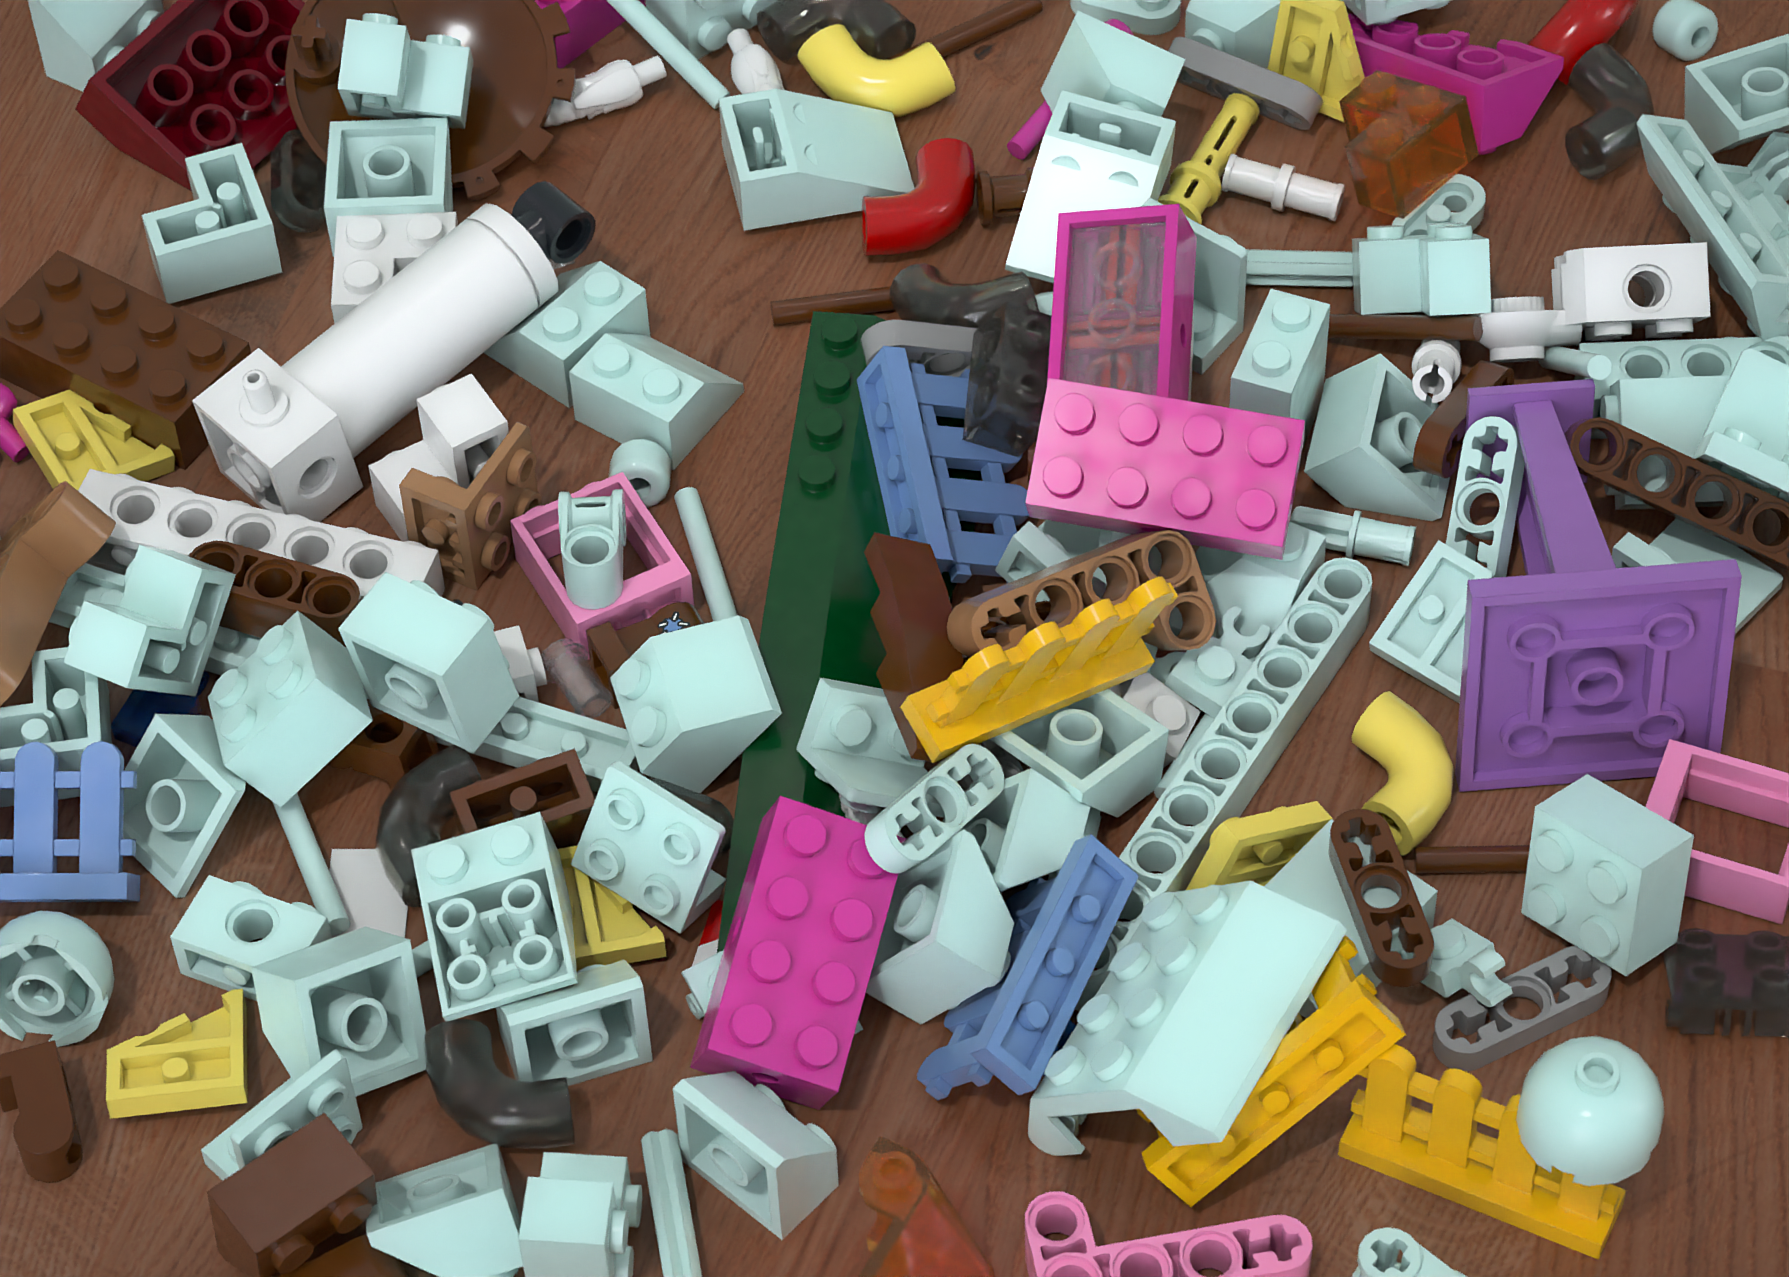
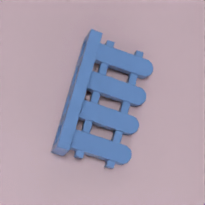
M882 346L858 377L857 385L890 535L930 544L941 574L949 572L951 582L965 583L972 574L1002 577L995 569L1011 538L1017 533L1016 526L1024 523L1029 517L1025 504L1028 490L1017 484L1005 483L1003 474L1011 471L1019 462L1023 454L1022 447L1012 435L993 431L991 421L998 420L1009 407L1010 396L1008 392L995 381L981 380L979 370L965 369L959 377L926 374L924 364L908 363L905 348ZM936 416L969 419L971 429L937 425ZM947 468L981 471L983 481L950 478ZM960 521L993 524L995 534L962 531Z
M29 742L23 745L15 757V772H0V789H14V839L0 840V857H13V873H0V902H140V875L123 873V856H136V840L123 839L124 789H137V772L124 771V757L120 749L107 742H94L87 746L82 753L81 771H58V756L52 747L41 742ZM58 789H80V839H58ZM79 856V873H57V857Z
M1092 834L1075 840L1057 877L1047 881L1042 877L1031 880L1026 889L1016 892L1006 900L1005 904L1012 917L1014 926L1008 947L1011 960L1005 975L995 986L981 990L948 1011L944 1019V1026L953 1033L948 1045L933 1051L918 1070L917 1079L926 1086L925 1091L936 1100L946 1098L951 1088L971 1081L978 1087L989 1084L993 1074L1017 1095L1036 1089L1139 877L1137 873Z

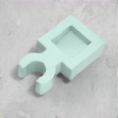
M1236 605L1225 612L1218 626L1216 638L1212 636L1202 647L1187 650L1171 671L1165 683L1167 687L1214 719L1253 664L1249 659L1259 654L1270 631V627L1262 624L1258 628L1257 633L1252 636L1239 634L1235 630L1234 625L1242 609Z

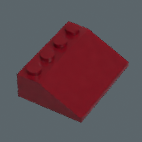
M177 0L88 80L75 110L118 150L190 191L192 190L185 158L242 143L253 171L298 129L289 104L285 67L292 27L296 23L305 2L302 0Z

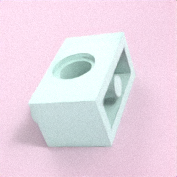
M209 875L170 938L180 974L227 991L243 989L244 997L257 1001L251 967L332 939L328 918L308 904L302 902L290 904L264 895L258 888L243 881L230 883ZM264 938V939H262V940H260V941H257V942H250V941L255 940V939Z

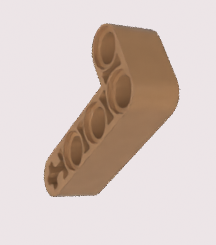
M67 481L60 483L40 500L0 540V706L11 696L22 681L68 578L98 552L115 528V520Z
M1164 530L1131 534L967 599L957 605L949 615L947 634L952 646L964 656L972 657L982 649L994 644H1000L1005 651L1017 646L1027 633L1044 623L1055 621L1059 628L1071 624L1075 617L1088 606L1103 599H1110L1113 606L1124 602L1137 587L1160 576L1164 577L1167 583L1172 584L1178 597L1173 604L1165 606L1153 621L1155 626L1150 633L1141 636L1143 642L1158 647L1157 650L1161 651L1198 649L1212 637L1216 618L1194 549L1189 540L1178 532ZM1153 545L1158 548L1162 559L1161 569L1157 575L1151 571L1148 563L1149 551ZM1098 567L1106 576L1107 583L1106 590L1101 598L1096 595L1092 586L1093 574ZM1041 590L1047 593L1051 604L1050 613L1045 621L1039 617L1035 607L1036 597ZM1174 607L1179 609L1183 621L1181 631L1177 636L1173 634L1169 624L1170 613ZM989 617H1006L1009 624L999 625L984 632L983 638L981 627L989 623Z

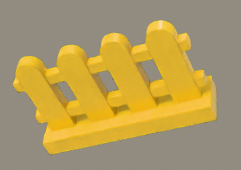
M1164 577L1153 578L1137 587L1124 602L1113 606L1110 599H1103L1082 610L1071 624L1059 628L1055 621H1050L1036 627L1027 633L1017 646L1004 651L1000 644H994L982 649L970 657L960 670L952 672L947 680L909 695L900 708L931 762H937L968 744H979L1146 673L1155 660L1141 636L1150 633L1155 626L1153 621L1165 606L1173 604L1178 595L1172 584L1167 583Z
M1346 935L1342 938L1311 991L1318 1009L1304 1021L1300 1013L1297 1014L1223 1141L1219 1143L1173 1146L1156 1127L1159 1138L1141 1153L1147 1170L1190 1207L1195 1205L1406 1035L1399 1019L1374 996L1377 993L1374 984L1363 973L1356 978L1349 960L1359 952L1355 944ZM1136 1109L1138 1115L1146 1122H1151L1140 1109Z
M1397 1044L1392 1045L1357 1073V1075L1367 1078V1085L1365 1091L1358 1089L1352 1100L1351 1112L1354 1113L1339 1141L1338 1156L1599 1260L1624 1204L1626 1190L1612 1184L1587 1186L1574 1183L1573 1174L1562 1172L1552 1166L1550 1173L1539 1166L1521 1143L1516 1121L1521 1095L1512 1096L1507 1106H1503L1483 1098L1481 1083L1476 1077L1466 1071L1454 1068L1447 1069L1443 1072L1440 1080L1416 1072V1059L1414 1056ZM1412 1096L1433 1104L1432 1113L1411 1106ZM1479 1122L1499 1130L1498 1139L1477 1132V1123Z

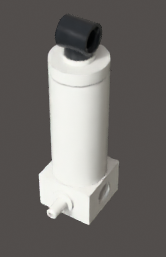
M547 181L538 182L529 187L515 203L511 215L497 205L485 203L284 365H278L261 349L257 348L192 400L220 472L262 509L286 515L299 514L312 521L321 522L363 487L353 459L415 409L417 407L416 399L431 393L437 387L447 383L558 292V280L549 260L551 259L558 264L569 263L587 248L596 229L595 219L592 214L554 184Z

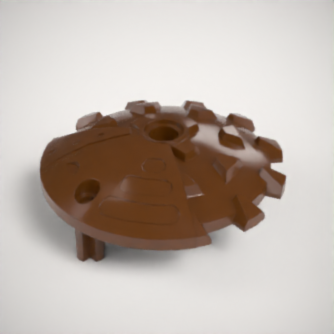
M535 0L306 1L296 23L292 27L285 67L286 88L296 125L309 149L326 169L330 122L385 120L348 115L338 91L347 19L362 21L363 14L378 13L397 18L398 25L406 26L410 39L414 41L426 42V36L446 35L461 40V46L470 47L473 68L465 129L449 127L452 189L465 187L468 199L472 201L486 198L496 193L500 188V184L494 174L510 165L521 154L525 155L531 162L538 163L552 146L555 138L554 135L542 129L549 116L554 99L568 102L573 100L576 81L575 68H558L557 54L553 38L570 33L565 14L558 2L541 9Z

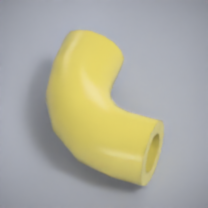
M835 24L821 29L812 35L798 51L797 57L814 83L832 100L893 112L894 117H901L927 108L953 94L956 90L954 80L945 61L930 42H925L906 54L891 60L876 59L867 55L859 48L844 25Z
M1388 691L1378 696L1361 715L1352 734V743L1386 769L1388 782L1363 805L1362 809L1373 811L1386 820L1402 856L1410 853L1431 833L1450 805L1454 768L1442 736L1417 710Z

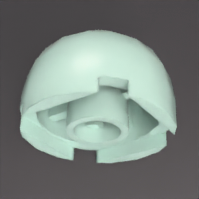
M37 911L9 921L0 929V1029L8 1036L21 1041L24 1040L26 1032L51 1034L53 1036L49 1041L55 1040L57 1047L81 1042L94 1032L103 1017L114 985L112 959L108 948L99 934L82 920L62 912Z
M1602 1037L1572 1038L1544 1052L1531 1067L1523 1083L1516 1121L1521 1143L1534 1161L1551 1173L1552 1166L1562 1172L1573 1174L1574 1183L1587 1186L1618 1183L1641 1171L1649 1161L1651 1151L1658 1144L1664 1117V1102L1658 1078L1638 1053L1618 1041Z

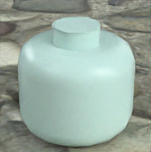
M1670 0L1661 7L1654 19L1652 27L1653 38L1660 48L1684 61L1697 60L1712 48L1718 34V20L1713 11L1694 0Z
M632 439L622 443L614 451L610 461L609 477L623 472L647 508L658 504L666 497L670 487L671 460L668 453L659 444L647 439Z

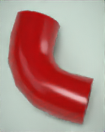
M1567 0L1527 45L1564 57L1563 69L1557 79L1568 85L1630 18L1638 5V0Z
M942 138L925 144L916 156L918 184L914 190L906 194L894 196L863 197L861 226L865 256L898 255L925 250L957 230L973 206L976 186L973 150L967 143L959 139Z

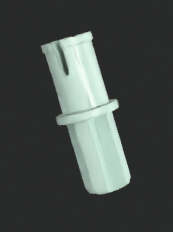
M1304 506L1296 507L1290 519V522L1326 535V549L1346 552L1345 558L1353 559V555L1400 563L1403 566H1409L1416 536V526L1410 525L1409 527L1363 518L1362 511L1355 510L1354 515L1350 516Z

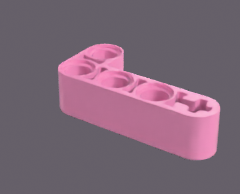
M1047 1192L1036 1197L1029 1204L1025 1212V1261L1029 1277H1206L1196 1272L1204 1268H1213L1223 1273V1275L1217 1277H1310L1312 1236L1304 1224L1298 1219L1287 1215L1259 1217L1096 1247L1088 1213L1083 1203L1073 1195L1065 1192ZM1049 1233H1063L1068 1235L1069 1238L1061 1241H1052L1043 1236ZM1242 1264L1247 1265L1246 1269L1242 1268Z

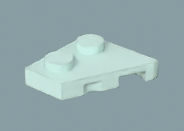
M1438 540L1370 640V651L1460 704L1467 582L1472 579L1493 578V571Z

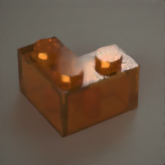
M1376 70L1373 74L1364 78L1356 88L1339 101L1349 143L1344 147L1359 205L1403 219L1479 155L1466 96Z

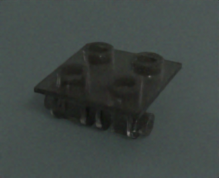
M1691 928L1678 933L1677 942L1662 952L1670 999H1667L1665 1004L1666 1027H1678L1679 1034H1714L1716 1009H1719L1720 1035L1728 1036L1732 1010H1740L1741 1036H1749L1753 1010H1755L1753 1028L1755 1036L1789 1038V936H1782L1771 931H1755L1748 935L1714 934L1705 929Z

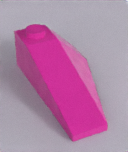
M1354 13L1348 14L1365 78L1437 137L1461 145V149L1470 154H1490L1496 150L1497 146L1521 138L1563 69L1564 57L1521 42L1501 39L1497 42V49L1469 44L1470 33L1451 30L1448 34L1431 33L1418 35L1419 27L1416 23L1394 20L1387 24L1366 25Z

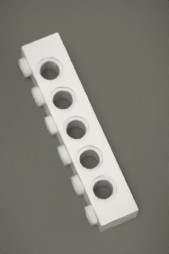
M89 469L78 490L116 522L115 528L107 541L86 564L125 575L129 564L135 559L139 545L172 550L188 556L201 544L217 540L344 574L352 578L358 585L361 600L385 572L409 583L412 580H419L435 590L440 597L445 590L439 551L415 541L402 542L368 534L354 527L342 528L312 521L299 514L286 515L252 507L238 500L226 501L196 494L183 487L170 488L144 482L127 474L114 475Z

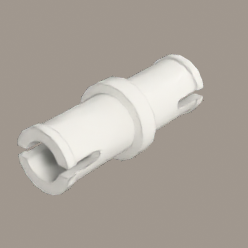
M1235 154L1230 155L1222 180V191H1232L1271 202V209L1282 212L1285 207H1290L1336 221L1344 197L1345 184H1335L1295 173L1296 167L1283 163L1281 168L1240 158Z
M1422 340L1421 346L1416 350L1412 360V373L1414 375L1412 388L1419 399L1426 401L1427 393H1432V403H1438L1450 394L1453 383L1457 380L1461 371L1460 341Z

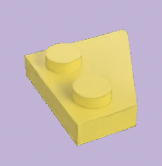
M1280 0L1268 70L1301 82L1317 92L1323 99L1319 113L1364 129L1373 120L1374 110L1345 2L1340 0Z
M66 390L13 409V425L53 489L60 483L67 481L76 490H79L89 469L114 475L127 474L144 482L175 471V455L170 448L160 444L156 449H153L132 437L131 425L112 414L99 412L94 408L93 403L71 390Z
M1318 801L1292 807L1282 806L1269 812L1242 818H1229L1213 831L1209 840L1210 846L1186 890L1244 881H1253L1265 886L1333 818Z
M577 846L558 849L572 910L577 972L590 965H608L621 960L633 963L666 957L664 936L656 925L650 928L633 909L631 902L572 866L571 862Z
M235 989L223 994L224 1007L191 1023L186 1014L183 1013L160 1024L154 1032L148 1035L135 1036L108 1049L106 1103L110 1119L248 1103L247 1006L243 989Z

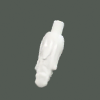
M739 28L732 31L727 37V42L734 55L731 61V76L742 94L770 89L784 90L779 69L768 51L758 44H753L746 29Z
M657 55L633 66L627 60H616L608 63L597 72L585 75L584 78L576 79L573 100L568 102L554 99L544 126H558L564 122H570L585 116L591 119L603 112L606 114L612 110L635 104L643 96L641 87L667 76L660 57Z

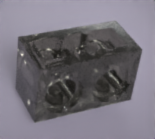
M1006 301L973 333L963 440L1015 457H1019L1037 441L1047 389L1051 315Z

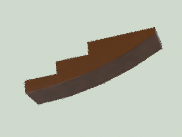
M874 532L864 554L881 593L873 605L870 614L887 652L876 674L910 757L931 762L900 706L909 695L947 680L952 672L963 667L962 653L952 646L947 634V623L952 607L946 585L930 544Z

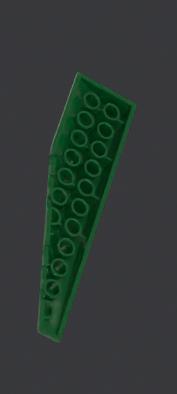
M813 311L758 646L782 714L743 751L717 953L725 948L762 818L776 800L783 796L845 817V813L841 809L840 793L831 784L816 777L814 774L816 769L796 750L820 678L882 689L876 672L887 652L870 614L881 592L864 551L874 532L891 535L857 385L858 377L867 367L861 337L871 326L887 321L874 315ZM936 416L937 425L971 429L969 419ZM947 468L950 478L982 481L981 471ZM960 521L961 530L975 532L976 522ZM943 572L941 575L947 588L950 603H952L953 590L957 583L950 581L949 572Z

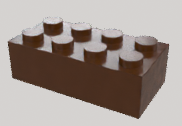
M59 250L0 308V378L42 399L71 390L93 403L94 408L99 412L112 414L131 425L132 437L153 449H156L160 444L170 448L175 455V465L184 470L209 445L192 400L251 354L249 342Z

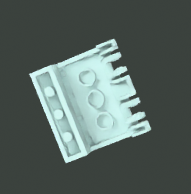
M1642 114L1636 124L1648 174L1663 194L1662 200L1672 212L1676 213L1691 235V243L1707 242L1708 261L1719 276V284L1728 294L1733 296L1748 318L1747 324L1749 328L1763 340L1776 336H1789V205L1786 203L1789 200V134L1772 132L1747 167L1721 164L1714 160L1687 120Z
M1253 881L1210 885L1204 888L1178 892H1164L1153 898L1142 911V922L1127 946L1123 947L1113 957L1109 966L1110 973L1097 994L1081 1008L1077 1016L1078 1024L1062 1049L1050 1058L1044 1071L1045 1077L1030 1100L1028 1136L1031 1142L1040 1150L1054 1156L1081 1154L1085 1147L1076 1136L1078 1134V1125L1083 1123L1088 1113L1140 1109L1173 1146L1222 1142L1347 932V929L1340 921Z

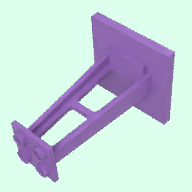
M1593 379L1468 388L1465 434L1473 423L1490 416L1503 418L1517 429L1525 467L1516 514V526L1526 575L1472 579L1467 582L1455 776L1459 792L1573 783L1586 774L1599 781L1654 777L1659 770L1669 739L1721 753L1742 579L1736 559L1616 568L1583 484L1587 483V476L1579 473L1564 435L1570 425L1581 419L1593 418L1595 397ZM1592 428L1583 434L1579 443L1580 454L1588 463ZM1497 434L1495 442L1484 444L1482 452L1491 458L1493 464L1495 453L1500 451L1506 452L1508 444L1499 438ZM1490 471V477L1478 473L1476 478L1491 479L1499 484L1503 482V478Z

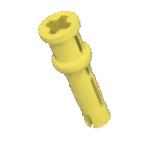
M1234 93L1227 97L1222 110L1204 135L1191 160L1177 165L1170 175L1169 190L1166 194L1159 196L1157 202L1163 205L1179 204L1189 219L1202 224L1201 215L1205 208L1213 206L1221 195L1220 178L1225 171L1230 155L1237 153L1250 127L1258 119L1260 110L1253 99L1241 93ZM1222 138H1226L1219 150H1215ZM1209 159H1211L1212 162L1210 165H1207ZM1197 181L1198 184H1197V186L1195 187V189L1192 188V187L1194 186L1195 182Z

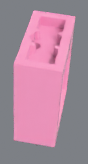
M623 472L602 481L592 482L581 490L570 494L572 498L611 496L614 489H623L626 511V537L648 569V571L623 581L621 596L613 604L605 608L595 610L584 609L573 604L567 596L566 589L547 561V559L561 553L558 500L546 505L536 506L525 514L510 520L517 562L582 663L590 659L586 630L610 622L616 631L650 618L659 609L676 602H688L694 606L691 573Z
M1669 739L1646 803V808L1674 823L1684 797L1789 828V773ZM1789 844L1779 874L1692 849L1684 896L1782 925L1789 905Z

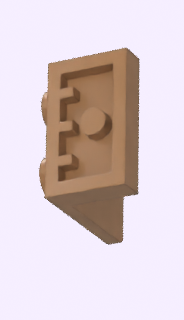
M519 422L514 424L467 489L460 487L447 477H435L415 468H411L399 484L408 540L421 543L428 548L439 551L444 578L477 591L490 572L499 570L508 556L510 545L513 542L510 520L525 514L536 506H541L542 496L538 493L535 472L536 454L532 450L529 426Z

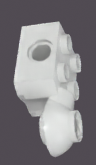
M1707 242L1568 250L1564 252V255L1554 258L1555 269H1551L1553 310H1545L1543 297H1509L1491 299V313L1470 315L1481 317L1483 335L1479 342L1490 349V362L1545 359V347L1578 345L1581 340L1582 331L1585 333V341L1622 339V336L1632 335V328H1645V338L1681 337L1682 333L1693 332L1694 323L1711 317ZM1629 281L1638 283L1644 290L1645 304L1643 307L1635 304L1629 297Z

